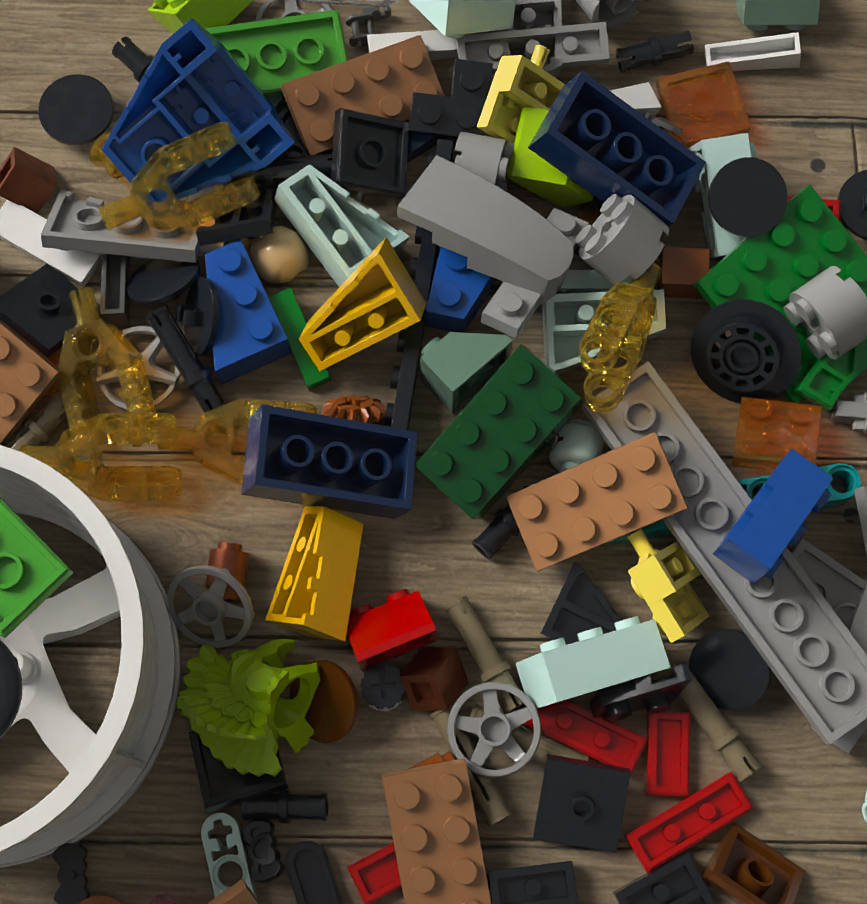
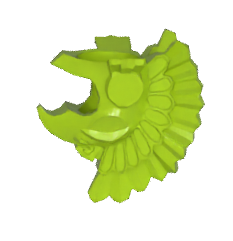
M277 639L263 644L255 650H238L230 654L232 659L229 661L222 655H218L213 646L202 644L199 657L188 659L186 667L189 673L183 677L187 689L179 691L180 697H177V708L182 709V716L190 719L191 729L200 735L203 745L210 748L213 757L217 760H222L226 768H235L243 775L250 772L259 777L267 773L275 777L282 770L276 756L279 747L277 739H285L292 751L299 753L302 747L308 745L309 738L314 734V730L306 721L305 715L321 681L319 667L316 662L285 668L284 661L286 655L297 648L294 640ZM296 678H300V689L294 699L279 697L289 683Z

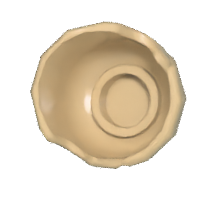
M274 226L273 233H269L260 239L252 240L249 258L258 277L268 283L292 282L299 272L307 269L310 250L300 234L286 226Z

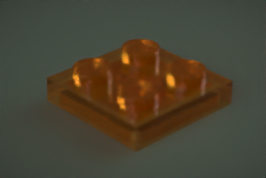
M729 61L657 78L656 88L666 119L674 123L676 127L683 128L681 134L670 131L671 135L681 140L687 148L705 139L749 133L751 125Z
M742 397L732 466L773 472L791 449L815 465L822 406Z

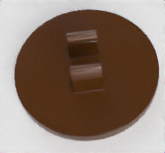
M316 660L305 664L317 662L321 679L305 719L314 730V734L310 737L311 739L321 743H331L344 738L354 727L358 715V697L351 678L342 667L328 660ZM296 678L291 683L290 699H294L298 695L300 678Z

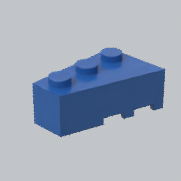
M241 239L205 254L207 278L214 283L219 302V321L213 343L215 372L221 385L292 354L285 332Z
M441 247L425 311L426 327L465 333L497 279L467 268L468 257Z
M791 449L713 552V555L752 584L762 576L770 579L784 560L780 555L788 544L794 546L808 526L803 522L811 511L817 514L831 496V493L826 488L833 480V477Z

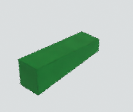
M288 288L269 296L270 303L285 332L291 352L308 390L310 391L331 382L327 369L319 372L299 341V337L307 323L292 289Z

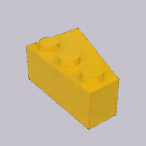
M387 237L308 320L300 335L299 341L319 372L421 320L426 301Z
M305 506L265 620L304 636L345 642L364 524L325 506Z

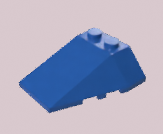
M191 18L161 44L101 150L151 207L155 209L195 194L199 190L218 183L227 182L247 172L264 168L292 146L295 140L273 104L224 45L195 19Z

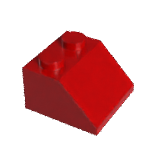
M408 589L400 590L387 596V603L372 609L371 604H367L350 611L347 635L362 672L372 668L373 665L385 663L437 641L436 627L419 591L410 594Z

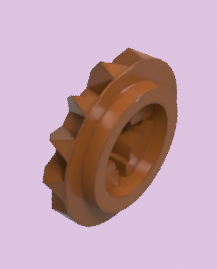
M341 395L338 399L332 398L322 406V415L376 424L385 418V405L377 398H370L367 395L347 397Z

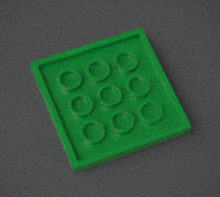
M808 185L787 201L782 218L772 229L764 234L745 238L693 285L712 309L722 303L733 300H754L775 308L788 319L783 307L789 303V295L830 266L840 268L841 271L836 275L843 281L851 277L867 296V255L813 187ZM788 319L800 341L801 363L794 381L781 394L789 404H796L803 397L793 392V390L817 357L809 350L806 344L808 336L805 334L806 331L801 324L795 326ZM740 328V331L749 332V329ZM758 332L755 333L758 337L764 339V337L761 334H759ZM768 345V346H767V350H768V352L770 353V352H772L773 350H772L771 346ZM770 362L766 363V367L774 365Z

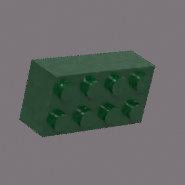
M520 344L415 463V466L470 518L482 519L587 400L533 351Z

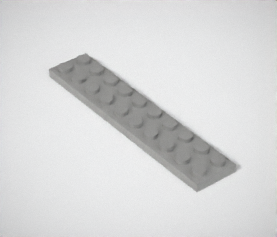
M649 361L583 404V412L611 450L657 432L689 506V509L665 518L663 522L826 745L832 744L867 719V654L789 549L786 547L781 553L780 557L784 560L772 577L768 579L762 576L754 584L713 555V552L752 500Z

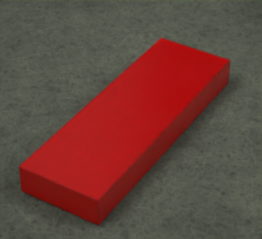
M568 699L537 708L541 721V734L583 755H587L599 763L630 768V777L632 776L648 738L613 721H609L605 717L593 718L592 711ZM533 719L522 724L534 730Z
M728 772L627 833L624 837L644 871L649 873L754 807L733 773Z

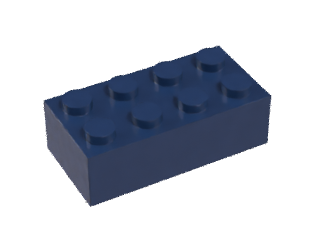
M581 71L562 87L528 146L531 151L601 201L605 202L613 194H617L619 197L632 195L668 227L674 224L706 164V161L584 71Z
M262 404L249 417L241 495L308 506H325L334 510L396 519L412 509L417 432Z

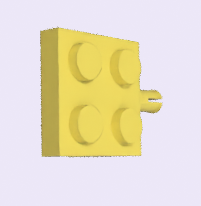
M535 45L531 60L523 55L501 57L477 128L492 137L514 143L523 107L529 106L550 110L565 84L543 70L550 53L549 49L541 45Z
M640 529L627 537L640 557L638 564L627 571L631 576V584L634 591L640 598L645 599L653 612V619L656 621L658 630L663 635H666L672 643L685 636L709 617L708 612L689 583L701 575V572L678 541L663 550H654L643 529Z

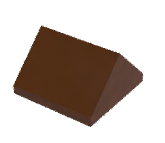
M733 822L700 875L704 882L737 904H794L805 870Z

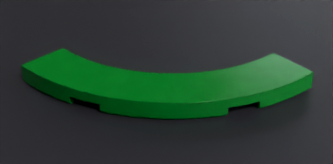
M867 339L836 360L829 358L827 355L820 359L816 358L803 374L793 392L825 411L832 410L848 385L867 369Z

